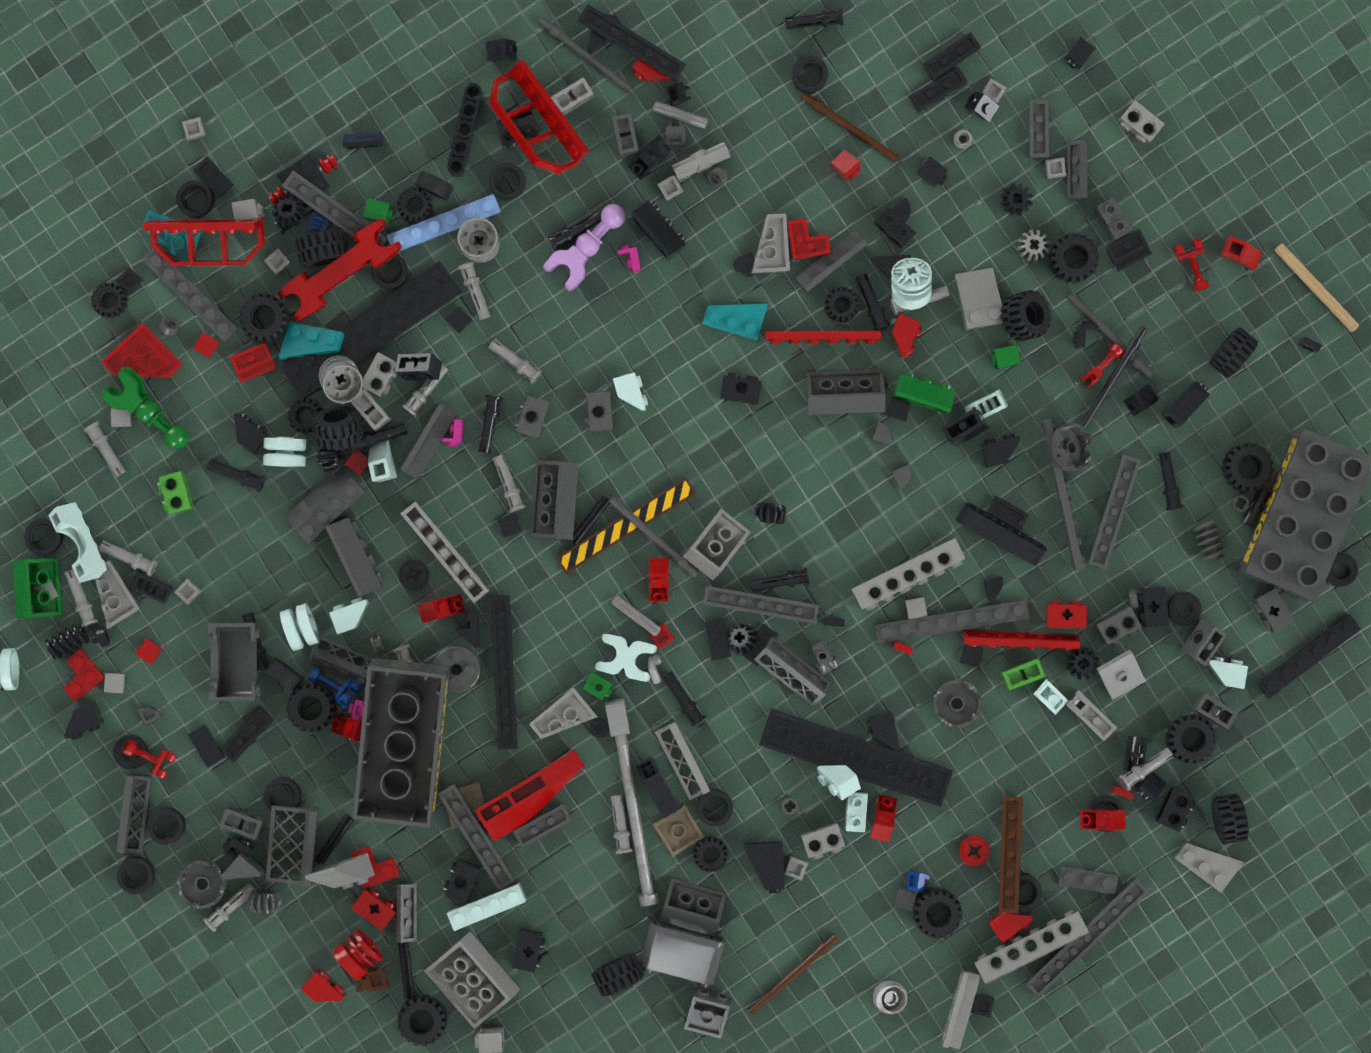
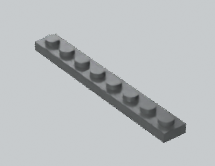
M1051 418L1042 420L1041 425L1073 570L1084 569L1083 565L1086 564L1083 553H1080L1079 549L1081 539L1080 535H1076L1075 531L1077 520L1071 513L1073 502L1071 497L1067 495V490L1069 489L1068 480L1063 477L1062 471L1065 470L1058 465L1052 456V437L1056 430V425L1054 422H1051Z
M1021 600L875 625L877 643L881 644L1029 619L1027 601Z
M1135 877L1086 924L1089 934L1063 946L1025 982V985L1039 998L1150 893L1148 889Z

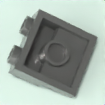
M706 988L694 989L684 1029L721 1039L732 999L728 998V995L725 993L715 995Z

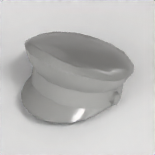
M884 981L874 989L873 1003L879 1011L894 1015V1013H899L905 1008L908 1000L907 991L899 982Z

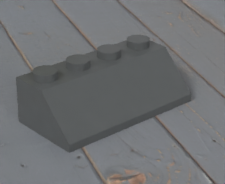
M883 369L806 372L808 415L885 412L886 394Z
M536 461L530 537L573 540L579 463Z
M343 467L338 472L330 473L285 518L306 543L311 545L326 531V526L335 523L367 492Z
M348 517L326 526L325 528L358 597H363L382 588L384 579L380 571L376 572L374 568L376 562L372 554L368 555L365 549L368 546L364 537H359L357 531L360 529L355 519L351 520Z

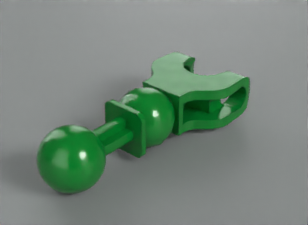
M122 367L118 373V378L124 384V392L114 387H107L102 391V398L114 409H126L131 414L136 411V416L141 422L149 423L147 425L148 428L154 424L164 433V441L169 448L178 450L185 447L189 440L187 430L180 425L172 426L162 417L165 410L160 411V407L155 401L147 399L149 395L145 392L143 378L130 367Z

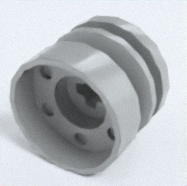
M480 217L471 218L462 224L457 236L463 255L475 263H486L492 260L497 255L500 247L499 236L494 225L487 219ZM479 239L480 241H482L483 245L480 246V244H477L476 240Z
M337 355L323 362L318 376L326 396L335 403L342 404L356 399L362 391L363 380L353 360L346 356Z

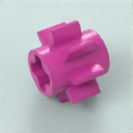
M356 699L355 704L351 703L349 705L348 712L352 713V719L362 721L364 701Z

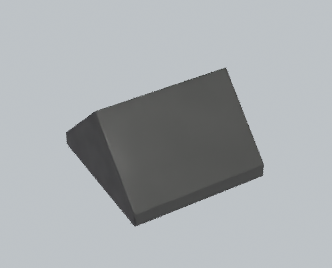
M241 853L221 875V879L260 877L266 873V869L250 855L247 856Z

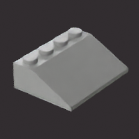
M468 932L424 970L474 1029L510 1001L520 990L471 932Z

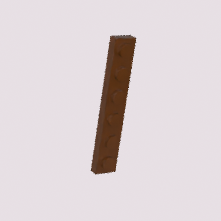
M1003 796L999 913H1019L1023 797Z

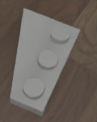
M786 213L766 215L751 274L790 271Z
M108 560L105 562L107 570L99 578H96L95 581L102 602L101 606L106 619V627L110 629L141 608L112 561Z
M573 687L529 725L542 739L598 716Z
M1186 842L1174 857L1220 893H1222L1244 863L1243 861Z

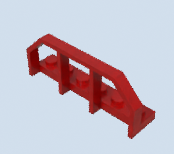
M524 60L518 61L509 73L497 77L493 81L489 105L534 166L559 175L576 167L589 152V149ZM514 79L531 103L506 113L497 100L499 84ZM536 109L551 130L527 141L512 121V118ZM556 136L573 161L560 166L539 158L531 146Z
M193 218L187 220L150 219L143 223V231H150L151 247L171 266L246 265L265 245L263 218L226 220V218L219 220H193ZM257 229L258 245L245 260H229L227 233H236V230H243V233H254V230ZM181 230H187L189 260H175L158 244L157 234L162 233V231H168L169 234H177ZM199 230H205L207 234L217 233V230H220L222 260H196L194 234L199 233Z

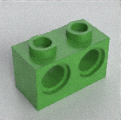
M183 471L159 477L160 482H157L159 492L164 495L165 500L162 501L165 512L168 511V514L173 515L194 509ZM174 479L176 487L171 490L168 488V481ZM177 497L181 499V506L179 508L173 506V500Z
M1038 658L1000 672L1006 689L1009 691L1045 677Z

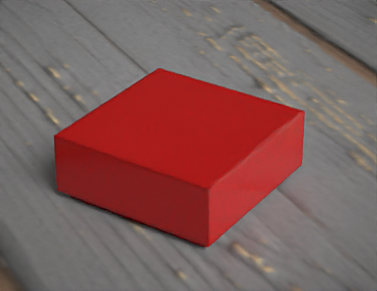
M203 332L193 348L210 359L220 343Z
M359 450L353 453L345 462L359 476L369 466L368 457Z
M665 623L659 626L661 630L658 635L654 636L649 633L658 649H661L675 639Z
M146 638L135 654L152 665L163 649Z
M897 641L892 645V648L909 655L912 654L913 649L910 646Z
M1115 785L1112 786V793L1130 799L1133 798V791H1126L1124 788Z

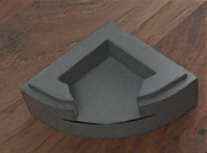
M878 421L872 440L891 445L892 436L887 426Z
M910 464L892 472L899 490L906 486L910 480Z
M152 707L136 709L145 726L163 717L157 709Z

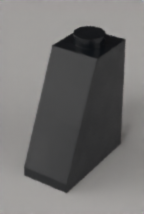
M1193 382L1161 416L1174 428L1182 426L1210 395L1207 392L1208 388L1202 382Z
M653 757L637 765L636 768L663 818L675 814L680 809L679 804Z
M782 841L744 843V849L765 890H769V893H781V889H785Z

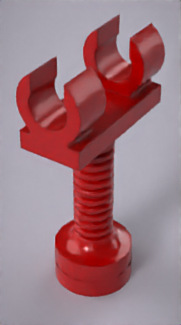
M1200 238L1192 241L1194 252L1185 254L1182 244L1174 247L1178 261L1188 258L1189 263H1191V269L1196 280L1193 284L1195 292L1210 287L1208 280L1202 278L1198 262L1195 258L1196 255L1205 252Z
M1113 343L1108 348L1109 354L1099 365L1094 366L1080 379V383L1084 379H1089L1090 384L1085 388H1089L1103 375L1101 372L1115 358L1120 359L1124 355V351L1119 345Z
M128 739L122 753L128 756L135 754L154 763L150 772L165 779L168 773L160 768V765L164 758L174 762L177 758L176 754L162 748L160 754L156 757L141 748L139 749L136 746L137 742Z

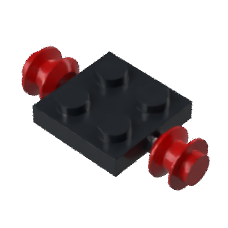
M308 154L277 174V177L283 184L294 170L317 188L324 191L330 185L322 175L323 171L325 174L330 175V170L332 168L337 170L336 166L339 164L333 155L329 157L326 154L327 158L325 160L319 158L320 167H317ZM276 186L277 191L274 193L269 191L271 195L268 197L272 204H279L278 198L284 200L285 195L292 197L294 194L286 188L283 190L281 187Z

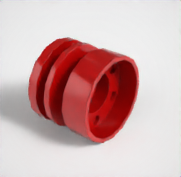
M357 928L353 932L354 936L349 935L347 937L351 946L341 942L332 953L344 970L355 980L359 981L369 972L365 963L374 967L376 966L375 960L380 962L384 957L377 944L367 934Z

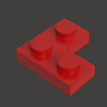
M806 218L788 221L793 260L832 254L828 234L810 237Z
M82 648L66 660L78 676L63 688L73 701L77 702L102 682L105 676Z
M370 846L351 852L352 858L368 853L375 874L368 878L369 882L362 884L363 889L401 876L395 858L376 864Z

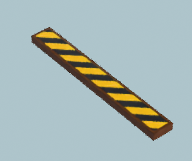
M686 477L631 512L647 525L694 496L696 492ZM623 516L559 555L556 559L567 574L639 530V528Z

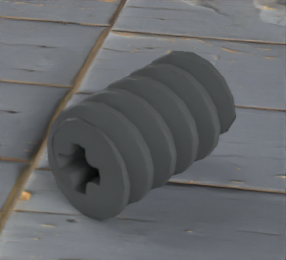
M1216 519L1196 524L1197 527L1193 529V532L1200 533L1195 539H1202L1197 544L1204 547L1200 551V554H1206L1202 561H1211L1226 556L1220 555L1225 549L1218 548L1222 544V541L1216 540L1220 537V534L1214 533L1218 526L1211 525Z

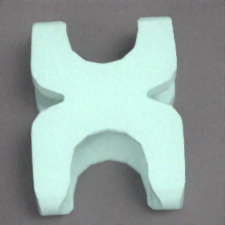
M611 634L602 635L603 642L614 646L616 649V657L611 662L600 661L596 663V670L615 675L624 668L626 676L630 679L645 682L650 680L649 673L638 669L636 666V658L641 653H655L657 646L642 641H635L628 647L624 637Z

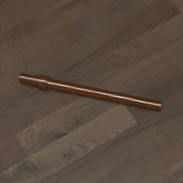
M804 92L801 99L813 106L812 109L818 113L819 111L893 162L897 161L899 158L897 154L826 107L823 101L820 99L816 100Z
M834 933L824 943L821 942L812 954L748 1008V1011L752 1015L755 1014L816 959L829 952L828 949L839 940L837 935Z

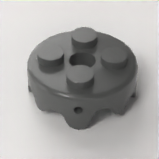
M1070 423L1059 426L1052 437V456L1058 465L1067 472L1088 469L1089 465L1087 463L1092 459V454L1088 453L1087 447L1093 443V436L1084 433L1081 429L1082 426L1079 424Z
M454 645L443 649L436 656L433 665L450 666L448 692L463 693L470 690L478 682L481 675V665L477 655L465 646ZM454 664H459L462 667V672L459 675H454L451 672V667Z
M950 680L942 684L935 692L933 698L934 713L945 725L953 728H963L976 721L979 717L982 700L977 689L969 682ZM955 698H959L962 701V706L959 709H954L951 705L952 700Z
M196 860L188 864L179 874L176 882L180 898L194 909H203L215 905L221 900L226 891L227 880L221 879L224 871L219 865L210 860ZM204 878L207 880L208 886L206 889L199 888V879Z

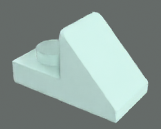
M1047 679L1033 693L1055 715L1068 701Z

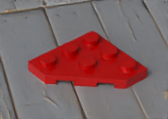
M144 323L138 326L101 361L114 376H118L122 367H130L141 377L170 378L183 366L177 357Z

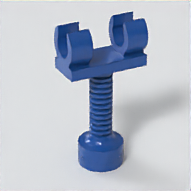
M314 667L309 674L308 680L315 684L321 682L337 691L334 702L339 703L344 708H348L352 698L345 693L349 690L352 694L358 695L362 685L349 678L341 686L323 676V670Z

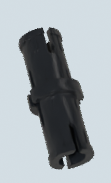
M1262 488L1257 491L1252 503L1249 502V508L1241 521L1242 523L1253 527L1257 516L1263 511L1262 507L1267 497L1270 495L1268 491Z

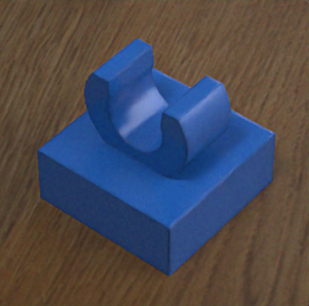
M312 212L306 230L312 233L326 231L330 220L323 215Z
M908 870L906 890L923 893L924 890L928 889V886H924L925 879H930V877L925 873Z

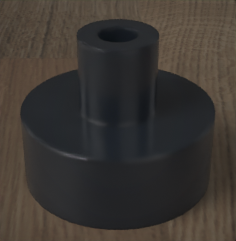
M106 628L96 629L97 635L91 636L92 643L99 642L101 647L110 645Z

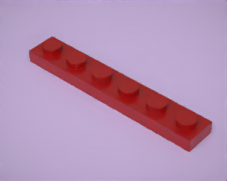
M881 331L765 332V341H769V344H781V341H789V344H800V341H808V344H819V341H827V344H838V340H846V344H857V340H865V344H876L877 340L881 339Z
M963 630L964 644L971 647L986 645L991 648L997 646L1016 648L1018 646L1027 649L1043 647L1047 650H1054L1055 648H1063L1068 651L1080 649V639L1076 634Z

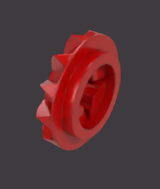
M972 835L964 838L959 847V855L962 861L969 866L982 865L987 861L990 854L988 843L980 836ZM969 844L973 847H979L977 850L979 858L974 854L967 856L971 851Z

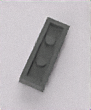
M1029 100V158H1049V100Z
M1087 141L1067 142V199L1087 198Z
M563 803L515 829L513 833L521 848L571 822L572 818Z
M1060 866L1057 885L1115 894L1118 875Z
M397 884L396 942H416L417 884Z

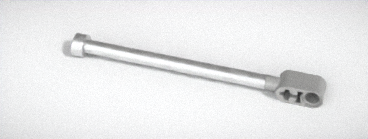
M624 698L605 701L610 735L615 737L642 890V895L639 896L640 906L654 905L659 903L658 893L653 891L626 734H630L625 701Z

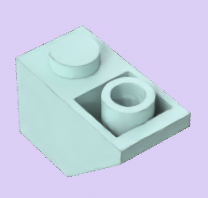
M634 372L613 379L620 400L641 411L646 410L645 406L648 405L645 394L641 395L640 387H643L640 376L636 377Z
M389 440L374 444L369 449L368 465L372 482H383L397 478Z
M362 597L352 600V604L345 607L344 604L333 607L334 611L330 612V616L337 634L358 627L369 604L368 599L362 600Z
M1213 656L1207 665L1221 685L1244 689L1248 666H1244L1243 661L1231 660V663H1226L1224 658Z
M846 765L817 767L819 782L823 786L826 785L833 796L837 795L841 800H844L861 789L857 775Z

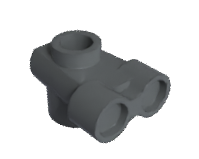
M824 641L816 642L812 646L817 662L815 667L819 674L835 669L840 665L837 657L831 654L828 645Z

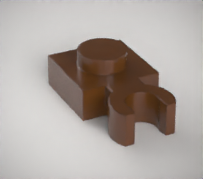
M385 968L368 972L365 975L366 978L362 977L359 980L362 984L361 988H357L355 991L361 992L367 987L369 992L388 988L389 984Z

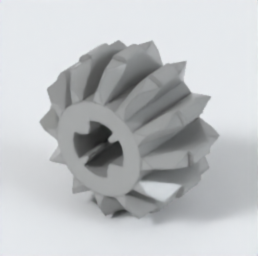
M1030 229L1028 232L1029 236L1024 232L1022 233L1024 239H1018L1017 242L1022 245L1018 246L1017 250L1024 251L1020 254L1021 257H1024L1026 254L1028 255L1026 261L1029 262L1033 256L1034 262H1037L1038 256L1043 259L1045 257L1043 252H1049V249L1044 246L1049 245L1050 241H1043L1047 235L1044 234L1040 237V230H1037L1034 235L1033 230ZM1030 241H1032V243H1037V250H1035V248L1030 249Z

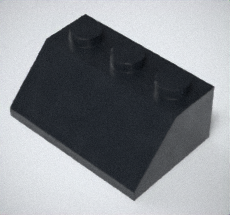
M647 201L631 212V218L665 258L670 261L686 247V238L680 231L676 233L672 229L673 223L667 217L663 218L659 214L661 210L655 203L651 204Z

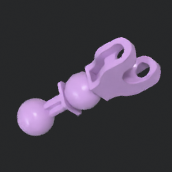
M617 204L607 205L601 212L602 221L592 232L587 230L588 233L581 234L576 240V245H573L569 250L555 251L544 264L543 269L548 272L553 271L559 265H567L569 267L570 277L565 283V288L569 292L574 290L585 278V263L589 260L588 257L594 256L598 252L600 244H603L600 239L610 228H618L624 223L625 212L621 206Z

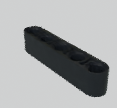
M470 83L465 87L447 164L448 171L454 177L464 175L483 98L481 87L476 83ZM477 89L479 94L476 97H470L469 91ZM468 107L474 108V114L471 116L464 114L465 109ZM463 126L470 127V132L466 135L460 133V129ZM460 144L466 146V150L463 153L456 152V147ZM455 163L462 165L461 170L458 172L452 171V165Z
M966 502L956 518L957 522L1031 565L1038 566L1047 551L1046 546L971 503Z

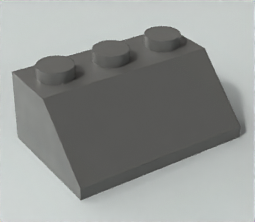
M671 878L659 921L715 937L727 894Z

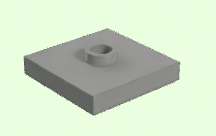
M1131 650L1096 668L1112 700L1146 681Z

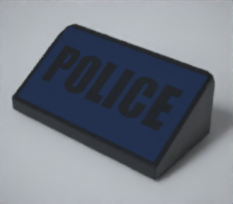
M382 132L346 134L343 137V147L345 149L383 146Z

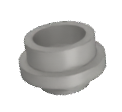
M964 129L957 131L953 137L955 146L960 149L968 148L973 140L971 133ZM964 136L966 142H960L959 137Z

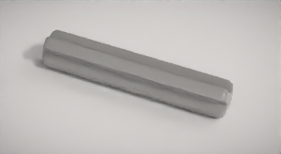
M658 101L654 103L653 111L703 129L707 126V118Z
M619 596L612 600V605L652 635H658L661 630L658 625Z

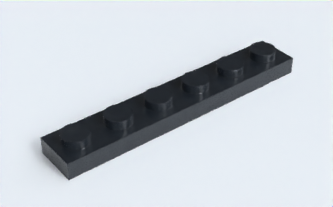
M589 4L586 5L578 18V22L675 82L686 66L682 61Z
M1347 614L1257 682L1258 686L1267 698L1270 699L1360 631L1361 628L1352 616Z

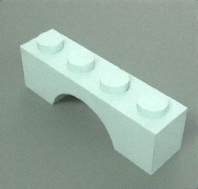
M76 502L55 507L48 515L55 531L69 536L78 547V559L72 565V568L79 583L99 578L107 570L106 565L98 552L96 543L92 539L89 527L82 517L81 510Z
M520 882L489 896L451 909L447 912L453 930L456 931L525 903L527 899Z

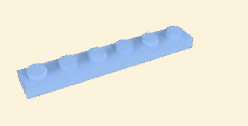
M494 194L388 234L387 238L390 245L399 241L402 245L400 251L460 229L462 224L471 218L480 217L486 219L501 213Z

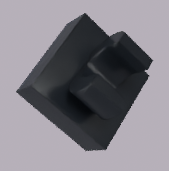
M683 82L676 83L667 88L671 106H678L691 99V96H686L685 93L690 88L689 86H684Z

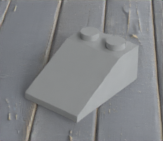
M993 268L955 274L965 331L1001 325L1003 323L1002 319H1000L1002 303Z
M720 509L683 557L710 579L714 580L751 532L723 509Z
M368 853L336 862L305 875L306 880L331 888L342 886V889H347L354 886L353 883L357 882V885L369 882L368 878L375 874Z

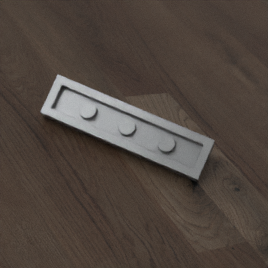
M676 722L656 731L655 734L689 800L710 792ZM670 729L674 736L672 743L664 741L661 733ZM673 746L680 748L682 752L680 760L672 758L670 753ZM674 761L679 762L678 768ZM681 763L690 767L689 777L680 774ZM683 778L688 780L687 785L685 784ZM689 782L698 783L701 790L691 795L688 790Z
M961 969L941 1040L943 1047L960 1049L980 980V974Z

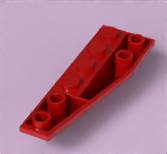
M573 750L475 808V812L493 840L497 841L531 820L584 767V764L577 752Z

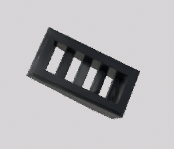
M137 571L129 589L165 605L173 587ZM140 578H143L144 580L140 589L136 588L140 581ZM150 581L151 584L148 588V591L145 592V586L147 582ZM155 584L159 585L155 594L152 595L151 592ZM162 587H164L166 589L164 591L162 598L160 599L158 598V596L160 594Z

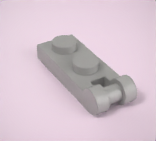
M1077 690L1074 693L1075 696L1068 700L1065 705L1102 741H1105L1117 727L1088 698ZM1080 701L1085 704L1081 709L1076 707Z

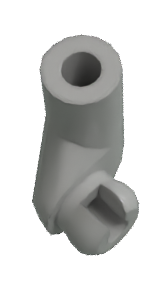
M657 654L648 658V673L653 684H658L662 681L656 665L661 664L660 657Z

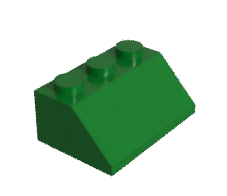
M904 372V375H899L893 398L944 414L951 412L955 391L951 390V386L945 384L937 386L933 384L934 381L923 378L921 381L915 379L916 375Z
M58 558L12 561L16 619L62 615ZM51 579L58 597L51 600L48 590H34L33 587L44 586ZM40 593L44 596L42 602L39 599Z

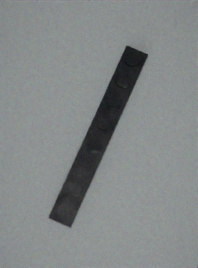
M510 595L490 596L498 750L518 749Z

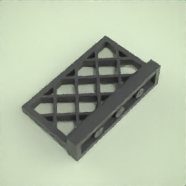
M272 805L266 869L267 882L303 885V887L312 886L313 882L306 880L305 875L314 872L319 808ZM276 810L284 811L288 816L281 823L275 817ZM298 812L306 813L305 821L299 825L293 816ZM289 819L297 826L291 833L283 826ZM279 827L287 835L280 842L274 837V831ZM298 829L304 834V839L299 844L291 836ZM287 838L295 845L289 852L281 845ZM276 847H279L285 854L278 861L272 855ZM297 848L303 854L302 859L298 862L290 855ZM286 857L294 864L287 871L279 863ZM277 865L283 874L280 877H271V869ZM296 867L301 872V879H293L289 872Z

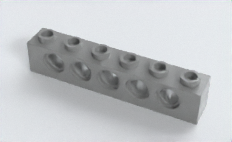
M415 501L400 513L473 603H476L490 591L418 502Z
M953 538L851 590L860 609L869 611L877 607V602L883 600L885 603L893 599V594L899 591L901 594L910 591V586L915 583L920 586L928 582V577L932 575L938 577L946 573L944 569L950 566L954 569L962 565V560L966 558L956 538ZM941 553H945L948 556L946 564H941L938 560ZM925 561L931 564V570L928 573L923 572L921 569V565ZM907 570H911L914 573V578L911 581H906L904 578V573ZM891 578L897 582V586L893 590L888 589L886 585L887 581ZM872 587H877L880 591L877 598H872L869 594Z
M1071 910L1063 915V919L1059 921L1053 919L1046 923L1047 927L1041 930L1037 927L1029 931V936L1025 938L1019 936L1011 940L1013 944L1007 947L1003 944L994 949L995 953L989 956L985 953L977 957L978 961L975 962V965L984 983L988 984L1089 934L1079 911L1074 912V910ZM1063 924H1069L1071 931L1068 934H1063L1060 931V927ZM1047 932H1051L1054 935V939L1050 943H1046L1043 940V935ZM1029 941H1034L1037 945L1036 949L1032 952L1026 949V944ZM1013 949L1019 951V957L1016 960L1009 958V952ZM994 958H1000L1002 961V965L998 969H994L991 965Z

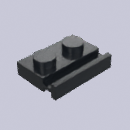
M1140 229L1105 247L1117 272L1152 254Z

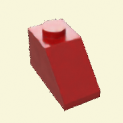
M639 59L632 66L633 75L639 81L659 82L672 80Z

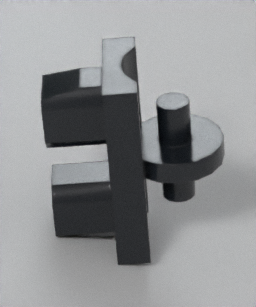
M1128 736L1123 770L1131 771L1133 766H1140L1145 763L1147 738Z

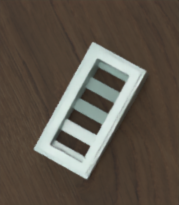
M999 389L964 408L966 412H969L975 406L982 413L983 417L986 418L1008 407V404ZM994 396L997 397L1001 406L997 407L993 399ZM989 399L993 410H990L986 400ZM980 403H982L987 413L983 414L979 406Z

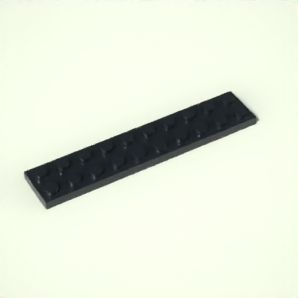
M439 261L336 330L344 333L342 345L338 353L304 355V357H296L281 367V369L300 397L305 399L322 388L318 376L319 369L328 358L337 355L346 356L353 360L355 364L359 363L460 295L461 291Z
M772 708L759 743L760 746L819 766L846 765L860 780L939 807L942 806L953 774V770Z

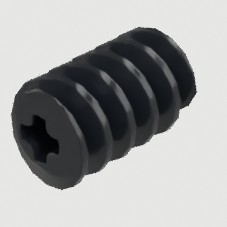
M72 624V631L65 628V635L62 632H58V639L52 635L53 642L45 639L46 647L53 659L56 660V657L61 659L63 654L68 655L70 653L69 649L75 651L76 646L80 648L83 646V642L86 644L90 642L81 624H79V627Z

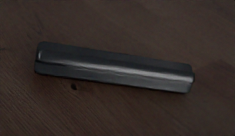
M603 496L574 532L573 540H570L572 543L578 545L610 505L607 497Z
M346 814L316 856L315 861L318 864L323 865L353 823L354 819H352V816Z
M409 942L398 943L404 997L407 999L414 998L415 990Z

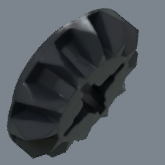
M409 560L400 567L399 581L406 589L419 590L428 582L429 569L419 560ZM410 567L415 572H422L417 576L418 583L413 578H406L411 574Z

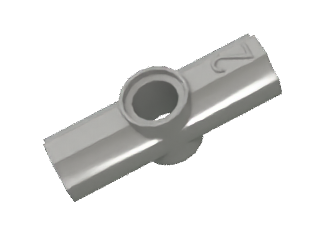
M722 142L707 150L702 149L691 154L689 158L672 165V169L677 180L680 181L695 173L705 172L711 169L713 165L729 159L731 156L725 143Z

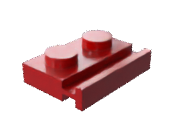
M266 342L230 357L240 383L276 369Z

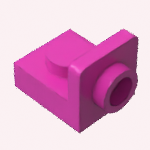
M632 245L622 246L621 250H618V255L630 254V257H627L628 268H632L633 273L641 272L637 247L633 248Z
M454 419V424L451 423L450 435H453V438H442V442L446 443V446L457 447L458 443L462 444L463 420Z

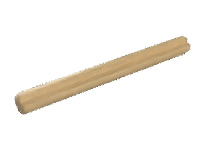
M1280 244L1275 248V252L1350 332L1355 331L1359 327L1354 318L1284 244Z

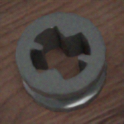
M1237 495L1232 498L1231 507L1236 512H1244L1249 508V500L1244 495ZM1238 498H1241V501L1244 500L1245 504L1242 505V509H1239V506L1236 507L1235 503L1238 502Z
M377 634L376 637H370L375 653L379 649L385 650L380 634Z
M786 798L781 802V810L787 815H793L798 811V803L793 798ZM789 801L795 804V808H792L791 812H787V808H784V805L788 804Z

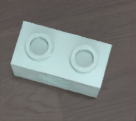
M856 791L847 797L846 831L865 832L867 792Z

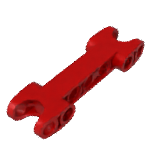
M384 219L375 221L353 236L357 245L310 278L306 272H303L289 281L279 291L278 295L281 299L293 294L300 298L301 307L293 316L296 322L315 314L325 307L327 302L323 296L368 263H371L373 268L377 269L401 250L402 245L399 241L387 247L380 243L379 234L387 225Z

